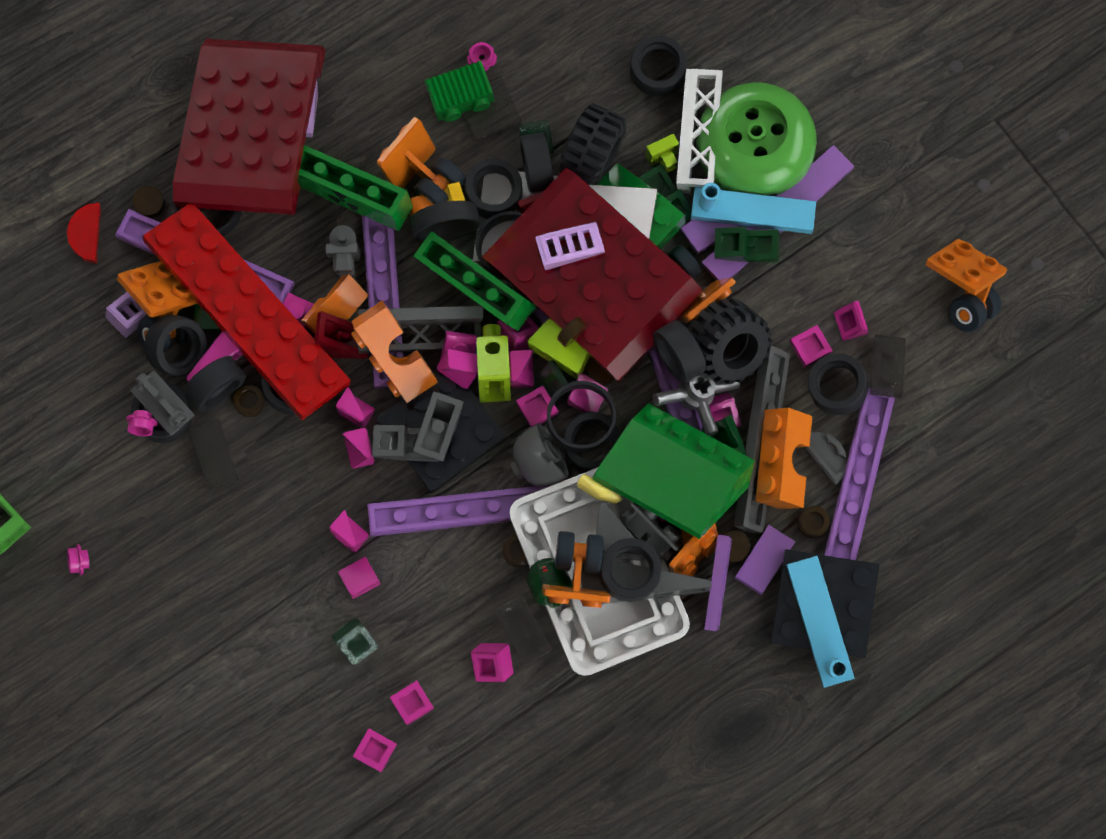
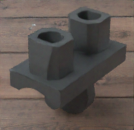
M340 225L335 227L330 233V244H326V254L329 261L333 262V272L336 278L346 274L355 277L354 261H361L360 250L356 243V234L352 228Z

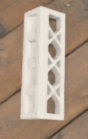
M686 69L676 182L677 190L680 189L683 194H690L691 187L703 188L707 183H714L715 155L711 146L700 153L694 147V141L702 131L709 136L706 126L711 122L712 117L702 124L696 118L697 110L706 104L713 110L714 115L720 107L722 70ZM699 78L716 79L715 88L705 96L699 90ZM712 97H714V105L709 101ZM709 150H710L709 162H708L704 157L706 156V154H707V153L709 152ZM700 161L708 168L707 179L691 178L692 167Z

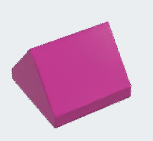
M854 301L834 312L843 341L868 334V328L859 301Z

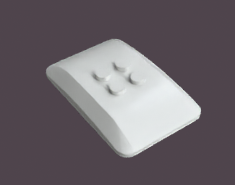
M595 468L583 474H587L588 476L593 478V475L598 468ZM583 474L519 498L512 504L510 519L529 567L544 558L555 560L557 538L560 531L573 532L575 534V542L586 543L589 534L596 535L599 506L605 501L595 499L577 487L578 480ZM623 496L621 497L622 501L619 503L605 502L622 524L625 521L621 516L628 509H631L633 512L635 511L631 507L634 502ZM626 527V529L631 533V535H632L635 539H638V538ZM647 532L640 540L646 542L651 535ZM642 557L640 560L615 558L614 560L649 568L645 557ZM661 558L662 570L669 572L665 561ZM572 562L571 569L567 571L571 581L573 578L574 562ZM679 595L643 599L634 602L602 604V608L582 606L581 600L570 599L569 604H563L556 608H550L549 605H545L571 668L574 672L583 676L592 675L674 642L686 635L690 625L689 617Z

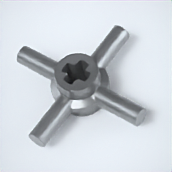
M703 372L686 383L680 382L678 389L653 394V402L655 406L679 401L686 409H697L705 433L712 436L718 433L709 408L715 393L738 389L740 383L734 381L730 385L724 382L721 384Z

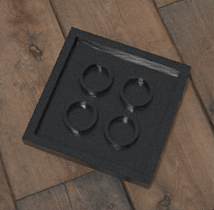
M441 372L435 375L438 383L406 403L404 398L376 417L379 425H405L407 428H421L433 391L464 401L458 425L453 433L444 461H407L431 494L507 439L504 432L469 387L468 389L462 388Z
M784 549L771 643L811 650L786 565L818 556L847 655L866 658L880 564Z

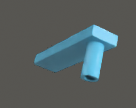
M707 183L703 188H694L691 220L812 234L816 201L720 190L719 186L715 183Z
M818 556L787 564L788 574L823 688L855 679Z

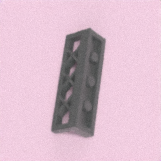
M482 306L389 309L401 328H407L415 335V338L409 344H401L396 339H393L391 342L393 344L389 345V352L442 351L444 338L440 343H432L423 335L430 327H438L445 333L450 331L447 327L455 326L451 330L455 332L460 326H473L474 335L477 338L481 337ZM368 309L358 310L356 318ZM419 327H424L420 332L416 329ZM420 339L423 343H416V341ZM358 345V354L371 353L367 346L361 349Z

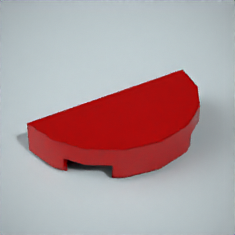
M100 203L87 204L77 210L71 217L67 228L68 243L75 254L85 262L97 264Z

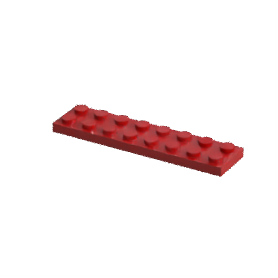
M187 204L143 235V242L301 421L350 385V378L320 345L315 344V339L195 205Z

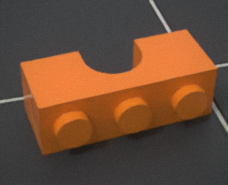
M383 300L351 321L355 329L351 333L361 349L365 346L368 347L372 353L369 360L378 373L384 371L390 380L386 384L396 398L401 395L406 403L438 383L434 373L418 350L406 357H395L389 353L390 343L402 334L403 331Z
M791 408L764 410L756 502L777 509L804 508L807 477L799 475L795 471L792 463V454L795 448L810 447L812 416Z

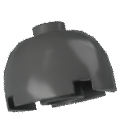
M540 423L527 428L515 440L512 451L514 462L511 463V467L518 479L525 478L528 483L537 487H548L567 478L569 469L561 450L558 449L556 451L551 443L554 440L553 437Z

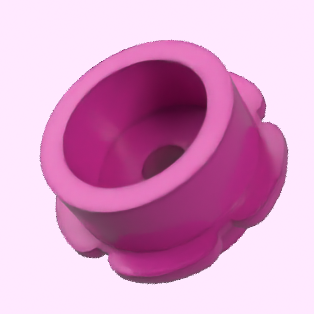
M484 42L473 45L469 49L470 54L467 56L469 65L482 61L485 71L489 70L490 66H494L497 60L493 47ZM483 55L485 58L480 60L479 56Z
M136 410L133 414L126 417V421H128L127 431L136 436H150L153 434L154 426H157V420L152 418V414L148 411Z
M76 544V548H67L70 574L79 573L83 575L84 569L89 568L87 549L81 550L80 544Z

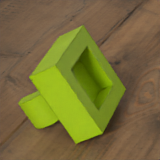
M671 134L646 146L645 157L650 166L660 162L667 173L677 168L676 164L678 162L674 155L678 153L679 142L675 135Z

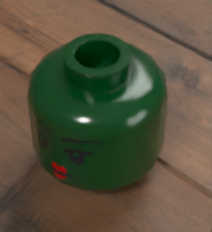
M544 558L535 562L530 567V572L526 579L534 600L539 605H549L550 608H556L563 604L549 602L548 596H544L542 592L543 584L572 587V581L568 572L555 569V560L552 558Z

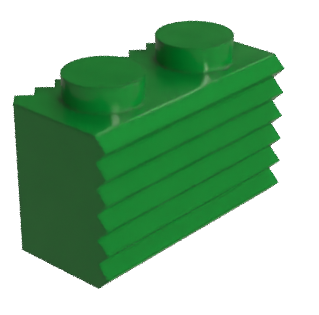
M477 61L465 67H460L459 69L424 80L438 121L443 119L445 122L455 121L462 116L461 113L472 109L474 112H480L489 108L490 103L495 102L482 61Z

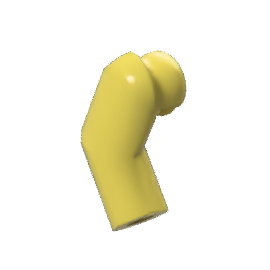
M583 474L578 480L577 487L595 499L612 504L622 501L621 495L592 480L593 478L587 474Z

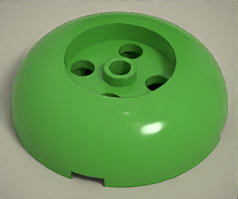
M761 82L744 83L731 87L721 93L720 107L713 115V110L707 106L699 120L704 124L712 117L711 122L706 126L709 136L702 131L696 137V149L701 153L711 146L715 155L714 183L722 190L766 196L778 195L799 183L813 163L817 145V135L813 119L806 106L795 95L782 87ZM755 113L758 115V118L750 120L746 117V114ZM773 127L775 130L784 132L781 135H774L771 129ZM734 133L742 137L738 143H732L729 140L732 139ZM709 150V152L706 154V156L704 157L708 162H709L710 150ZM763 151H766V152H767V155H764V156H755V155H754V154L762 153ZM700 161L701 168L708 176V168Z

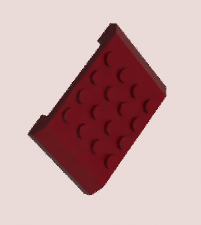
M206 39L200 48L173 178V202L177 207L193 204L197 208L295 215L300 190L297 181L316 80L321 78L326 52L323 46Z
M567 168L562 171L482 256V259L504 280H508L561 330L574 318L580 317L587 324V327L575 342L618 383L653 347L654 332L673 320L677 321L703 293L702 288L689 274L577 174ZM596 222L605 253L545 271L535 239L536 236ZM590 232L585 233L584 237L587 247L593 248L594 245ZM578 236L572 237L575 250H582ZM566 239L560 241L563 254L569 253ZM554 243L549 244L548 248L551 257L557 256Z

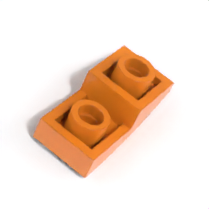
M349 274L342 275L326 297L318 298L302 319V322L315 334L318 312L323 311L348 320L365 301L368 294Z

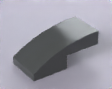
M374 425L373 457L439 462L437 459L413 451L421 428H407L405 425Z

